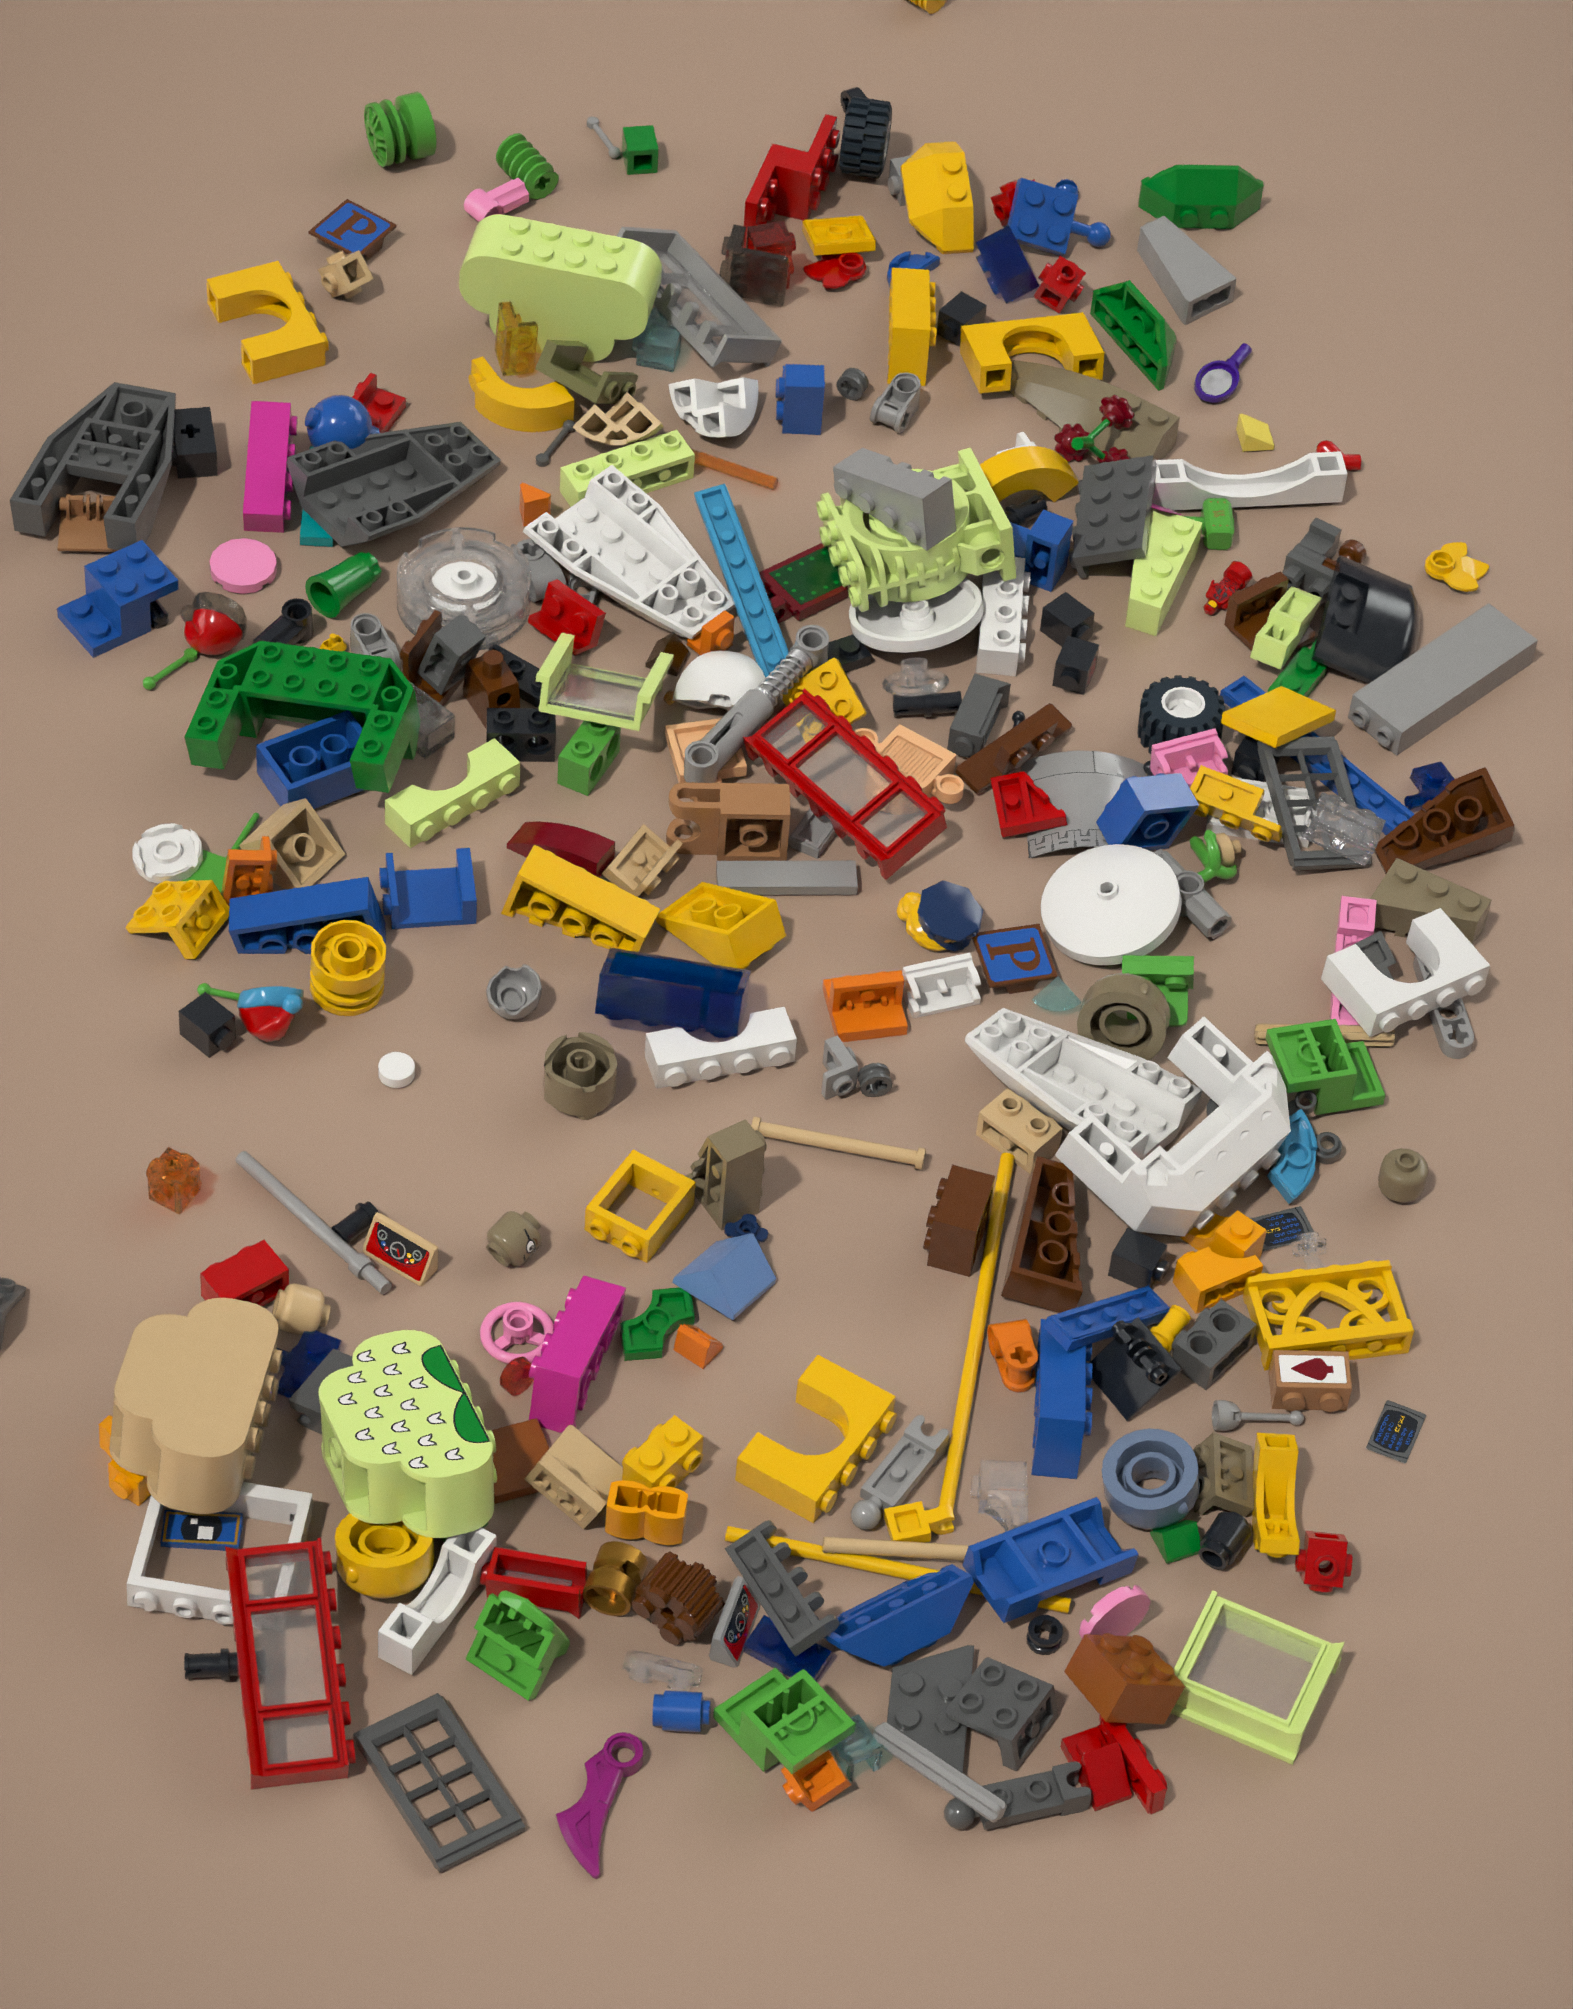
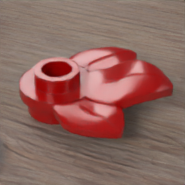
M857 253L820 255V261L803 267V271L811 279L823 280L822 285L825 288L843 287L849 281L862 278L866 273V264L863 257Z

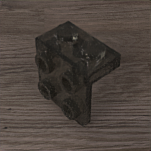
M733 225L730 237L725 236L723 240L721 255L726 257L725 260H722L719 275L744 301L778 307L783 306L786 296L789 259L783 255L744 248L746 227Z

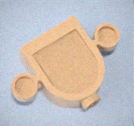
M901 724L882 743H878V736L871 729L859 728L854 731L860 737L865 735L874 744L876 751L882 757L885 755L889 756L897 764L899 772L905 777L912 776L921 786L922 792L929 798L931 796L937 797L938 800L946 804H954L962 799L964 782L960 777L954 775L955 753ZM867 764L865 794L870 802L890 783ZM901 793L880 810L895 816H907L920 812Z

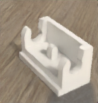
M970 953L903 967V997L913 1019L980 1004L981 997L976 986L981 985V981Z

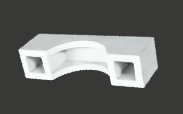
M785 1007L750 1013L749 1022L745 1030L737 1037L724 1042H706L689 1035L682 1027L646 1033L645 1059L656 1089L668 1086L675 1087L684 1083L704 1079L711 1080L720 1076L747 1073L755 1069L782 1066L786 1063L795 1062L797 1038Z
M481 1527L469 1533L448 1537L442 1545L436 1566L422 1591L408 1605L399 1603L379 1629L378 1658L410 1675L415 1672L480 1584L482 1567L491 1561L494 1547H496L497 1535Z

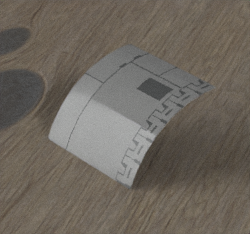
M1066 751L1027 760L1021 766V770L1034 781L1036 787L1041 788L1049 796L1050 802L1058 810L1062 809L1065 812L1067 825L1028 832L1029 858L1066 848L1108 845L1096 821L1104 811L1106 804L1112 800L1119 790L1120 784L1126 778L1146 776V772L1143 769L1144 764L1117 754L1099 751Z

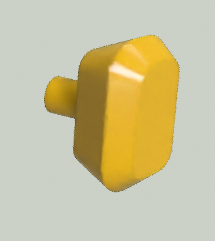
M332 633L330 638L320 645L319 649L345 651L347 645L339 635Z

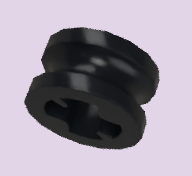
M1049 1615L1034 1617L1028 1626L1027 1645L1033 1652L1040 1655L1055 1653L1061 1645L1063 1626L1059 1620ZM1041 1631L1049 1632L1048 1640L1040 1638Z

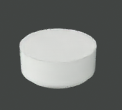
M402 1052L386 1054L380 1059L378 1064L380 1081L391 1088H402L409 1085L415 1076L413 1059Z

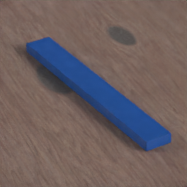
M1245 675L1220 691V696H1223L1224 703L1230 708L1265 694L1261 688ZM1312 731V732H1309V733H1307V734H1305V735H1303V736H1301V737H1319V736H1318L1315 732ZM1327 755L1304 756L1309 773H1332ZM1342 755L1359 814L1385 835L1414 815L1413 812ZM1290 756L1299 764L1297 756ZM1334 780L1320 781L1338 796Z

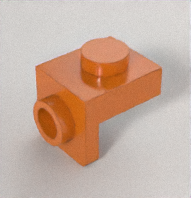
M724 610L703 625L701 633L692 640L687 638V646L699 655L711 651L727 650L733 645L735 617Z
M827 1750L794 1774H791L786 1767L781 1769L787 1780L782 1786L788 1797L795 1805L801 1802L811 1812L852 1785L830 1750Z

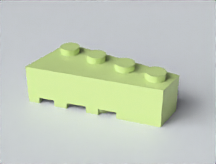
M1151 507L1146 557L1133 559L1125 622L1126 627L1157 636L1198 551L1202 522Z

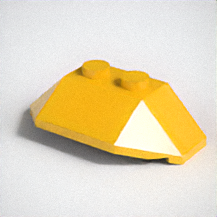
M955 141L925 143L900 167L909 223L922 236L933 243L942 254L973 252L974 206L965 153Z

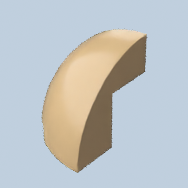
M628 392L606 414L594 404L573 426L578 433L587 439L610 446H626L646 440L664 427L641 402L638 403Z

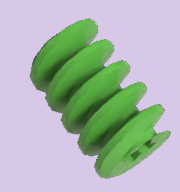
M520 133L510 135L498 147L496 153L498 166L511 177V180L519 178L525 183L529 198L536 200L545 198L555 189L559 175L554 172L553 166L546 161L544 156L540 155L539 151L526 140L524 135Z

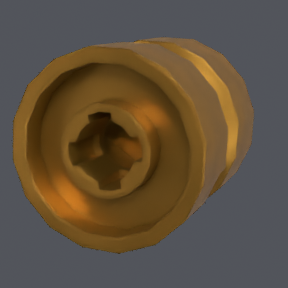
M618 1541L605 1542L599 1549L594 1561L593 1571L590 1572L582 1593L584 1601L591 1608L606 1615L622 1616L627 1614L631 1609L632 1601L635 1599L636 1588L641 1583L647 1568L648 1561L646 1556L630 1544Z

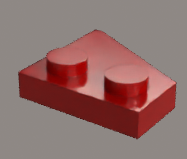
M1024 771L990 778L1002 837L1067 825L1065 812L1062 809L1058 810L1050 802L1049 796L1041 788L1036 787L1034 781Z

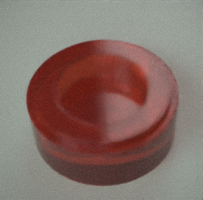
M523 1356L510 1361L501 1373L500 1386L512 1396L523 1393L534 1380L529 1378L532 1362Z

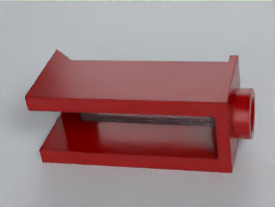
M494 1547L491 1561L485 1563L482 1567L480 1584L486 1585L487 1599L492 1593L498 1596L501 1591L506 1590L527 1598L535 1606L568 1611L580 1619L584 1603L582 1593L587 1581V1562Z

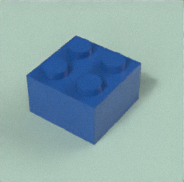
M1160 773L1155 776L1144 777L1131 776L1120 784L1119 790L1112 800L1106 804L1096 823L1108 845H1132L1146 850L1168 849L1196 811L1199 804L1181 773Z

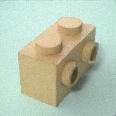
M1007 1088L979 1112L976 1135L1000 1153L1013 1154L1015 1157L1014 1163L1030 1174L1037 1156L1050 1159L1056 1154L1060 1148L1063 1128L1053 1118L1045 1116L1024 1098Z

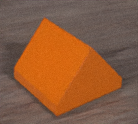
M522 482L520 485L519 509L524 527L545 512L550 514L551 494Z
M683 1324L678 1328L673 1350L704 1369L724 1346L722 1342L697 1326Z

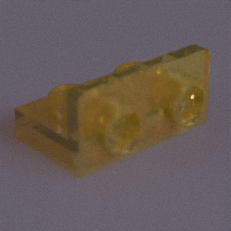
M511 301L499 302L494 351L502 376L533 373L535 367L538 337L537 322H522L520 314H515Z

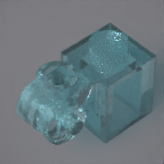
M656 307L651 310L645 330L639 336L633 338L632 351L637 352L636 365L674 372L681 352L682 335Z

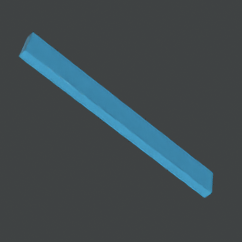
M726 484L694 492L695 502L754 660L762 669L764 676L767 677L786 658L789 651Z

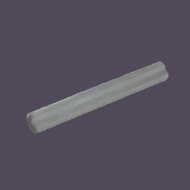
M883 1722L876 1726L871 1737L876 1745L989 1821L996 1822L1003 1817L1007 1804L1002 1799L888 1723Z

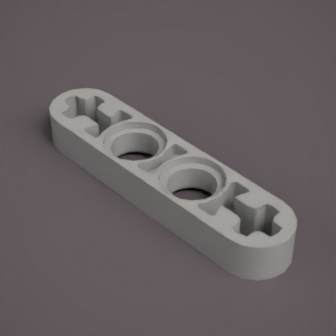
M1415 954L1413 968L1418 982H1422L1432 976L1428 968ZM1462 998L1455 1000L1445 1008L1439 1007L1428 1012L1442 1053L1453 1059L1467 1057L1472 1049L1474 1033ZM1444 1009L1451 1010L1457 1017L1447 1019L1441 1016L1439 1011ZM1453 1031H1456V1033H1455L1456 1040H1455V1039H1451V1038H1452Z

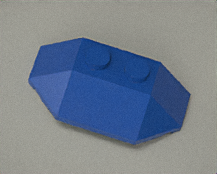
M950 1564L942 1567L939 1572L926 1573L905 1581L836 1616L839 1621L838 1628L825 1636L824 1639L843 1651L883 1667L897 1664L910 1653L920 1648H928L934 1645L938 1639L951 1633L974 1583L973 1577L957 1566Z

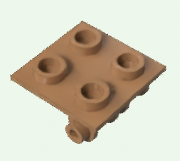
M66 494V497H60L59 507L61 515L58 551H118L107 546L103 519L116 496H103V502H101V495L99 494L96 496V502H91L90 494L86 495V502L83 500V495Z

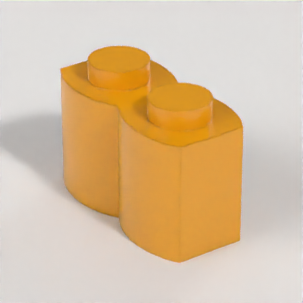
M621 1480L611 1482L606 1506L605 1532L621 1539H639L644 1537L653 1543L661 1545L680 1544L683 1540L686 1523L688 1494L680 1489L668 1486L648 1488L634 1481Z

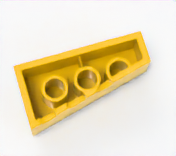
M534 845L517 874L501 914L512 918L515 913L529 917L530 924L542 927L544 923H548L562 928V934L573 938L584 935L590 937L594 945L636 958L656 920L660 908L650 904L645 899L628 893L613 883L587 872L584 868L575 866L554 853Z

